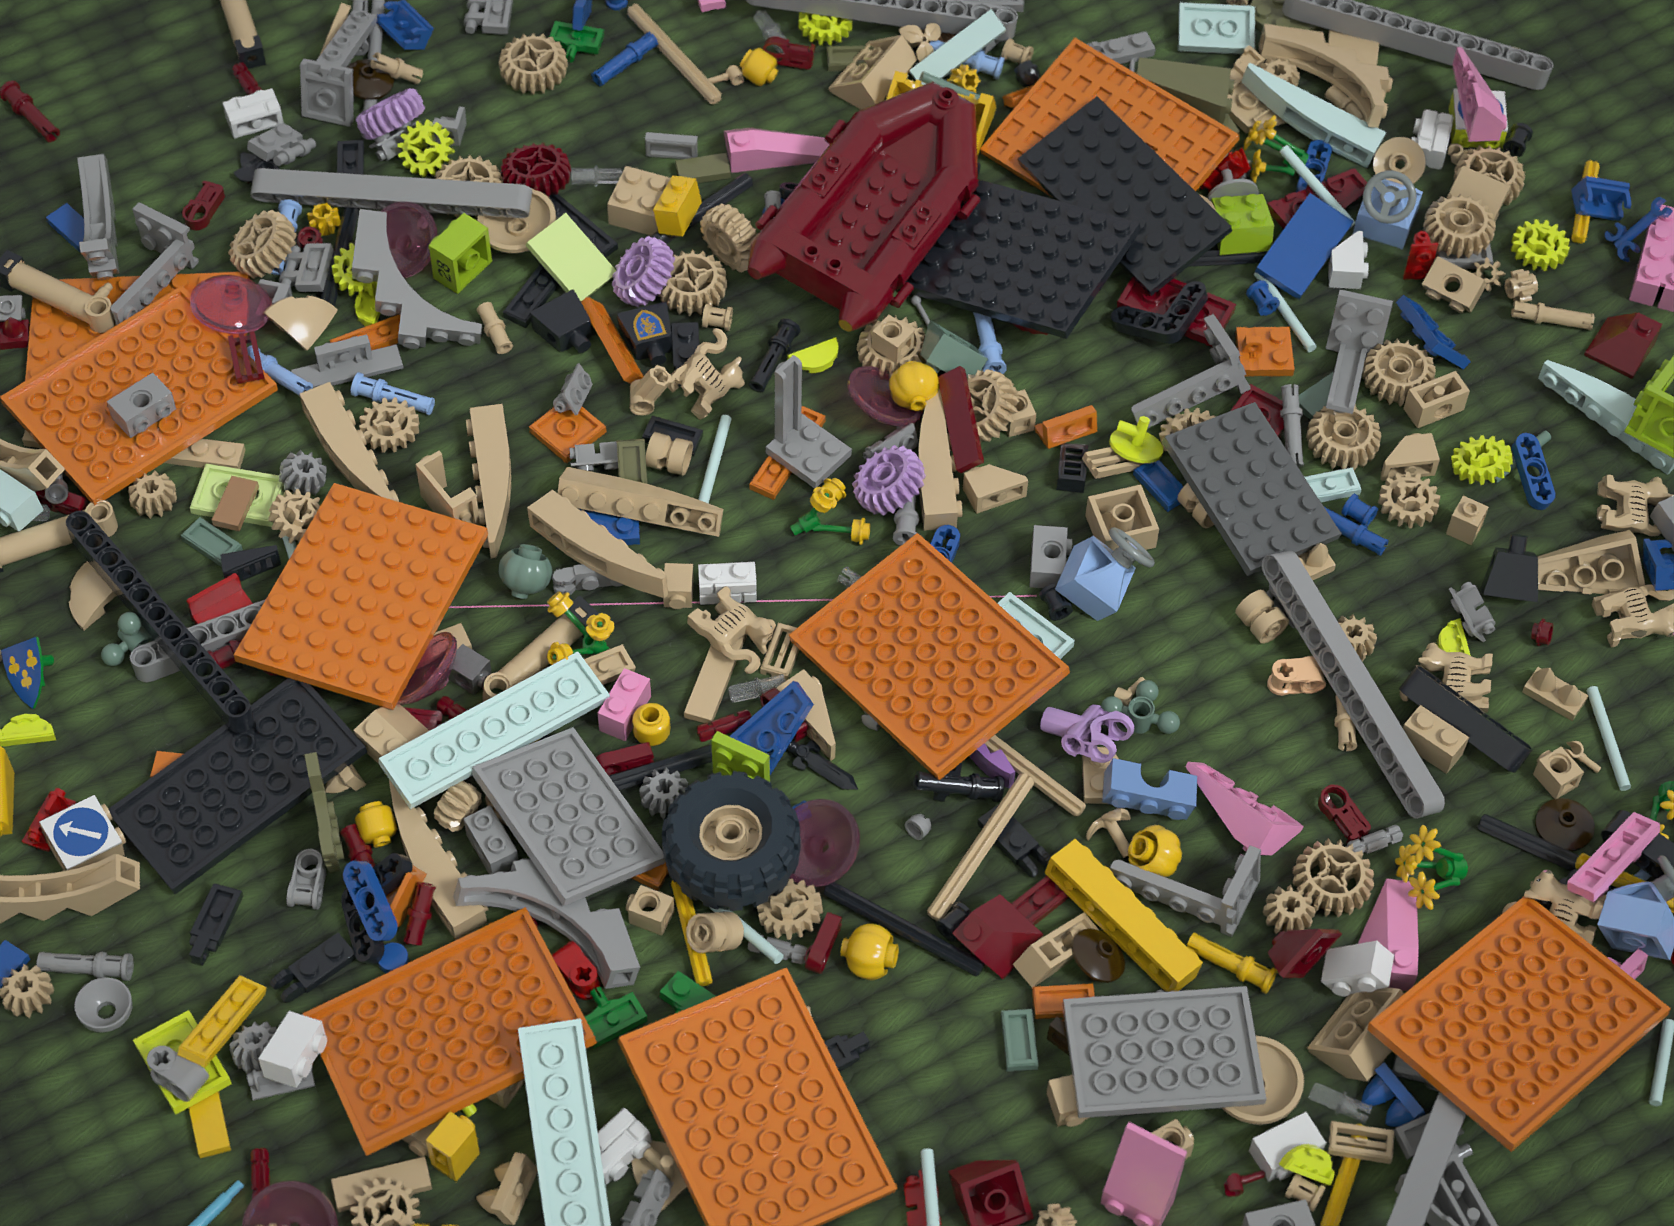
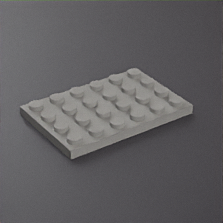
M574 727L475 765L472 768L471 774L563 906L665 863L662 849Z
M1247 986L1063 999V1012L1078 1118L1265 1105L1266 1093Z

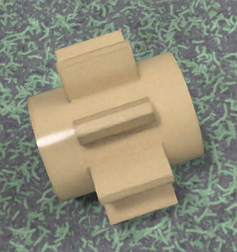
M1486 257L1484 264L1475 263L1478 269L1473 274L1484 279L1483 271L1486 269L1488 271L1492 270L1493 278L1491 280L1485 278L1486 290L1489 292L1491 291V285L1501 286L1498 280L1500 276L1505 275V272L1498 271L1497 268L1501 264L1499 261L1491 265L1490 259Z
M1523 269L1512 271V278H1508L1505 281L1507 296L1514 298V301H1531V295L1538 291V282L1535 275L1529 274L1528 270L1524 271Z
M1059 1203L1048 1205V1210L1038 1212L1040 1217L1036 1226H1075L1077 1220L1070 1213V1207L1060 1208Z

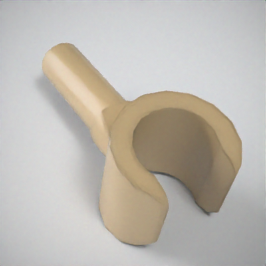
M732 65L726 70V73L708 78V80L713 84L730 79L733 85H739L744 81L740 68Z
M1452 144L1448 147V155H1451V162L1453 164H1457L1462 155L1467 154L1469 151L1463 150V147L1459 144Z
M1140 677L1128 690L1118 687L1114 696L1119 698L1124 706L1128 707L1136 692L1137 685L1145 679Z
M1566 742L1572 748V751L1564 750L1572 759L1577 758L1596 773L1600 771L1601 767L1584 754V747L1581 742Z

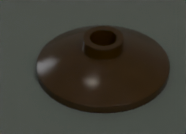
M370 59L358 60L346 67L353 69V96L365 100H375L386 96L394 85V78L390 77L389 73L372 68Z
M1557 798L1546 802L1539 809L1535 819L1536 830L1541 839L1568 851H1576L1585 847L1591 841L1595 831V823L1591 813L1582 804L1571 799ZM1563 818H1567L1572 822H1566Z
M1088 928L1081 930L1075 935L1072 941L1073 957L1085 974L1103 983L1114 982L1122 976L1125 970L1123 953L1120 947L1106 933Z

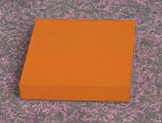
M553 407L529 426V432L565 463L572 460L570 459L569 448H574L575 445L592 444L607 432L606 426L583 407H581L576 416L571 409L557 412Z

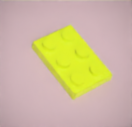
M188 1010L133 1041L149 1068L147 1055L153 1048L167 1046L178 1053L179 1046L198 1024ZM216 1055L206 1067H203L208 1072L209 1078L189 1102L179 1099L172 1092L159 1085L175 1115L232 1084Z

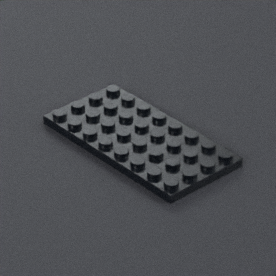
M1098 96L1018 158L1019 165L1054 200L1140 223V233L1118 264L1150 296L1154 295L1232 232V226Z
M291 678L286 679L251 705L254 724L250 730L244 733H237L224 724L108 809L115 824L174 895L312 794L305 754L317 752L322 779L325 784L368 752L366 746L310 684Z

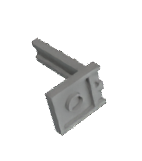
M353 10L317 61L302 60L300 63L302 116L349 127L354 122L353 69L346 67L376 26L377 15L363 10Z
M140 202L132 210L141 236V242L149 250L154 249L162 254L111 306L110 309L114 315L116 325L141 311L146 305H149L154 297L170 283L171 279L186 266L193 269L199 263L198 258L192 255L195 247L193 241L187 237V233L190 231L189 227Z
M1339 290L1326 349L1339 352L1326 408L1338 413L1353 414L1365 358L1370 349H1374L1377 343L1383 344L1393 301Z
M1214 314L1204 318L1207 329L1203 332L1209 345L1213 346L1209 350L1216 364L1220 362V364L1133 405L1131 410L1136 424H1138L1139 417L1145 416L1150 419L1148 426L1150 428L1166 420L1167 417L1170 418L1185 411V409H1189L1234 386L1238 388L1241 394L1251 389L1244 376L1246 375L1244 366L1239 360L1240 353Z
M793 355L786 362H781L774 372L775 439L766 446V454L813 488H816L852 455V449L804 414H801L802 362Z
M1250 845L1245 856L1241 854L1238 857L1235 865L1236 873L1233 879H1227L1223 889V899L1150 871H1145L1121 860H1115L1110 870L1114 877L1125 887L1141 894L1145 899L1167 904L1178 912L1185 911L1193 914L1204 922L1221 925V933L1232 937L1260 882L1261 849Z

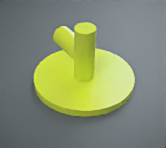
M1145 416L1139 417L1137 426L1120 420L1117 430L1111 434L1109 440L1110 446L1115 453L1137 463H1153L1158 461L1162 457L1163 446L1156 437L1147 433L1150 419Z

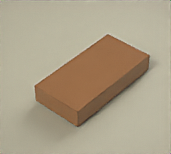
M231 476L212 518L213 525L240 531L259 489L258 481Z

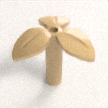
M936 23L926 25L924 34L915 25H906L899 29L900 34L903 35L911 48L918 47L916 55L919 62L934 51L928 41H937L941 34L940 27Z
M1118 808L1104 814L1091 824L1086 839L1089 841L1099 828H1106L1122 857H1127L1129 843L1116 821L1130 820L1129 812L1126 809Z

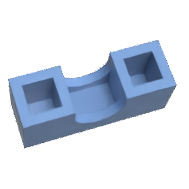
M1115 758L1111 760L1104 772L1103 803L1112 804L1117 808L1127 807L1140 810L1146 814L1165 815L1175 820H1187L1196 807V775L1169 770L1160 783V787L1156 788L1149 786L1142 779L1141 764Z

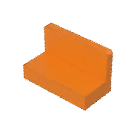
M1092 405L1035 425V432L1048 449L1097 432V411Z
M414 865L412 872H408L405 875L401 885L386 896L397 921V927L402 926L408 908L411 907L414 901L417 882H423L427 873Z

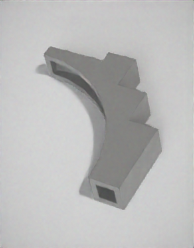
M104 154L78 157L84 210V240L79 242L80 251L88 262L89 273L92 277H97V280L112 279L113 274H119L116 254L118 244L114 224L116 215L107 158Z
M360 209L352 263V279H357L363 283L377 281L375 311L386 316L401 314L398 344L409 349L425 347L426 338H431L436 342L458 341L460 344L467 346L474 345V343L480 344L482 324L461 320L440 311L421 298L408 285L397 269L390 252L386 233L387 212Z
M528 858L513 861L510 872H496L480 876L469 875L464 878H458L453 896L456 906L483 905L501 907L513 911L526 907L531 917L547 923L579 946L589 961L595 966L605 989L634 985L640 966L619 908L599 909L590 912L585 897L563 906L532 860Z

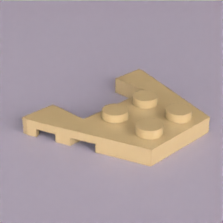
M1250 45L1245 48L1242 56L1238 58L1231 70L1230 79L1235 81L1233 95H1228V98L1232 99L1231 113L1228 115L1246 134L1252 129L1255 121H1261L1257 129L1260 130L1263 128L1265 120H1269L1274 115L1277 122L1275 126L1287 123L1262 103L1241 82L1249 63L1260 67L1261 63L1265 61Z

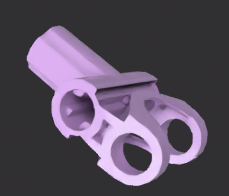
M1100 705L1089 706L1081 716L1053 707H1047L1043 713L1040 725L1043 732L1062 737V747L1068 754L1075 757L1077 754L1091 757V761L1099 763L1109 762L1115 756L1117 750L1112 740L1124 741L1134 733V724L1127 715L1118 711L1106 712ZM1116 722L1123 723L1127 728V732L1121 731L1117 727ZM1105 724L1109 727L1108 735L1101 733V725ZM1097 745L1105 746L1109 754L1101 753Z

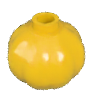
M909 361L902 364L889 380V389L893 401L897 405L909 410H923L927 405L926 401L935 397L938 393L939 381L936 371L929 365L917 361Z
M1159 825L1148 826L1144 830L1138 831L1133 836L1127 850L1129 864L1163 877L1174 874L1182 858L1180 841L1177 835Z
M877 924L861 925L854 930L849 939H843L841 956L846 957L848 968L857 977L877 980L887 974L888 969H884V967L895 968L899 945L893 944V936L884 927Z

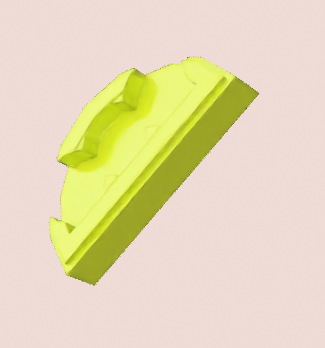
M376 288L373 289V296H370L368 292H364L363 298L359 297V295L356 297L355 312L358 320L364 326L377 323L380 312L375 311Z
M833 338L787 355V360L795 355L802 362V370H809V373L823 372L833 365V361L837 357L839 346L837 339Z
M1461 618L1450 621L1439 634L1437 646L1445 652H1462L1470 655Z
M22 714L12 717L10 719L11 722L6 724L2 730L0 729L1 747L56 740L52 725L36 714Z
M1303 1144L1294 1147L1279 1162V1165L1284 1169L1329 1186L1332 1185L1335 1175L1334 1170H1332L1330 1155L1313 1144Z

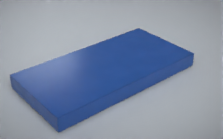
M1310 193L1259 263L1255 272L1299 300L1354 221Z

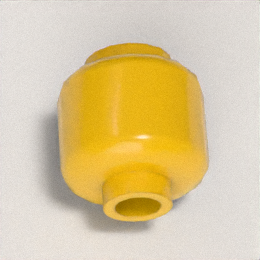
M756 48L753 51L750 49L740 63L742 75L758 86H762L766 82L771 84L779 72L775 69L777 60L760 48Z
M647 703L638 707L632 719L635 738L640 743L649 742L650 746L660 745L666 741L671 729L668 711L657 703Z
M381 801L368 803L360 807V812L355 817V823L362 840L366 844H373L374 848L391 843L390 838L398 831L391 807L383 805Z

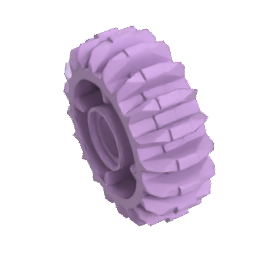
M415 89L404 90L392 95L359 114L356 118L358 128L366 139L383 136L422 114L425 109L422 103L423 100Z
M650 236L645 239L640 238L638 243H632L631 248L626 249L625 255L620 257L621 261L615 266L617 270L612 275L614 278L612 281L613 292L626 304L636 307L646 306L649 300L654 301L655 296L661 294L663 287L667 286L666 282L672 277L670 273L675 268L673 266L675 261L673 251L660 239L651 238Z
M895 445L890 450L884 447L882 452H875L872 458H866L865 465L859 466L860 472L854 475L855 481L852 483L854 487L853 492L861 506L874 515L880 513L884 516L888 511L894 513L896 508L900 507L903 509L905 503L912 502L911 498L914 495H919L918 488L924 486L925 468L921 460L911 449L908 450L904 446L898 448Z

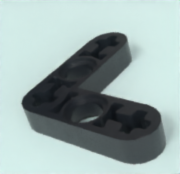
M1200 281L1186 284L1165 315L1129 306L1118 307L1111 314L1113 327L1121 333L1167 344L1176 343L1184 336L1207 302L1206 286ZM1181 310H1189L1188 313L1183 315L1176 314ZM1144 323H1153L1150 327H1141V325Z
M392 853L373 867L377 878H380V885L385 896L401 885L408 872H412L413 865L410 858ZM346 888L342 894L341 904L354 955L360 962L375 965L384 955V942L372 940L368 936L365 927L360 932L362 920L348 888ZM371 892L366 898V905L369 909L374 905V896Z

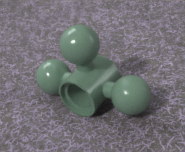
M126 612L118 619L119 630L117 635L122 642L119 645L115 643L108 644L102 649L101 658L109 666L119 665L123 661L126 651L130 650L132 652L138 646L154 641L152 636L141 625L139 616L133 612Z
M1143 680L1137 685V697L1130 701L1129 707L1124 706L1123 702L1115 696L1107 697L1101 703V708L1106 712L1118 711L1127 715L1134 724V733L1141 734L1147 732L1151 728L1152 723L1156 724L1159 730L1165 734L1176 732L1180 726L1178 715L1172 711H1164L1160 715L1154 714L1155 706L1153 701L1157 698L1159 690L1158 686L1151 680ZM1136 714H1143V715H1145V716L1140 717V716H1137Z

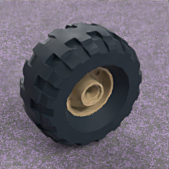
M733 771V775L725 776L718 772L710 774L708 780L704 782L696 780L685 788L684 795H679L674 799L669 807L667 819H664L662 845L668 873L673 882L678 883L681 891L686 896L695 901L698 899L703 901V906L718 910L719 906L729 907V911L743 910V906L753 904L756 907L767 902L768 896L780 893L788 885L789 877L791 874H795L799 864L801 851L800 825L796 811L790 805L789 798L782 790L779 791L778 788L773 789L771 782L759 776H756L754 779L747 777L745 772Z

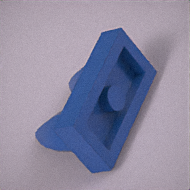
M1385 1063L1375 1069L1377 1075L1369 1082L1362 1096L1361 1104L1363 1106L1385 1103L1395 1096L1396 1100L1390 1105L1386 1115V1125L1400 1127L1426 1115L1422 1107Z

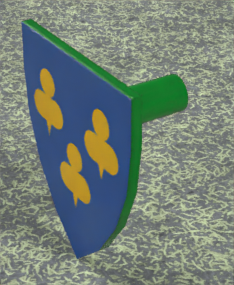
M34 637L1 650L4 667L13 689L22 701L32 709L37 705L42 687L46 686L43 667L54 664V657L51 654L42 655L39 637Z

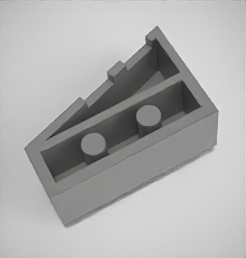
M1457 1153L1452 1154L1426 1221L1431 1226H1498ZM1407 1173L1399 1178L1395 1188L1398 1194L1401 1191Z

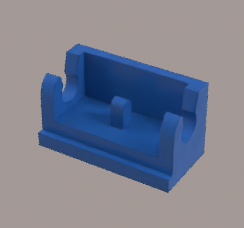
M406 0L386 2L384 6L391 10L387 14H378L377 23L403 49H425L434 28Z
M1586 176L1571 189L1576 214L1620 221L1623 218V201L1625 208H1631L1629 183Z
M1644 539L1643 565L1655 591L1674 589V554H1661L1659 551L1664 547H1672V543L1668 540L1650 541V539Z

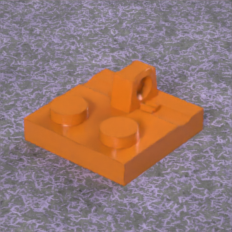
M1236 327V347L1240 353V363L1244 366L1246 372L1244 376L1294 375L1290 327Z

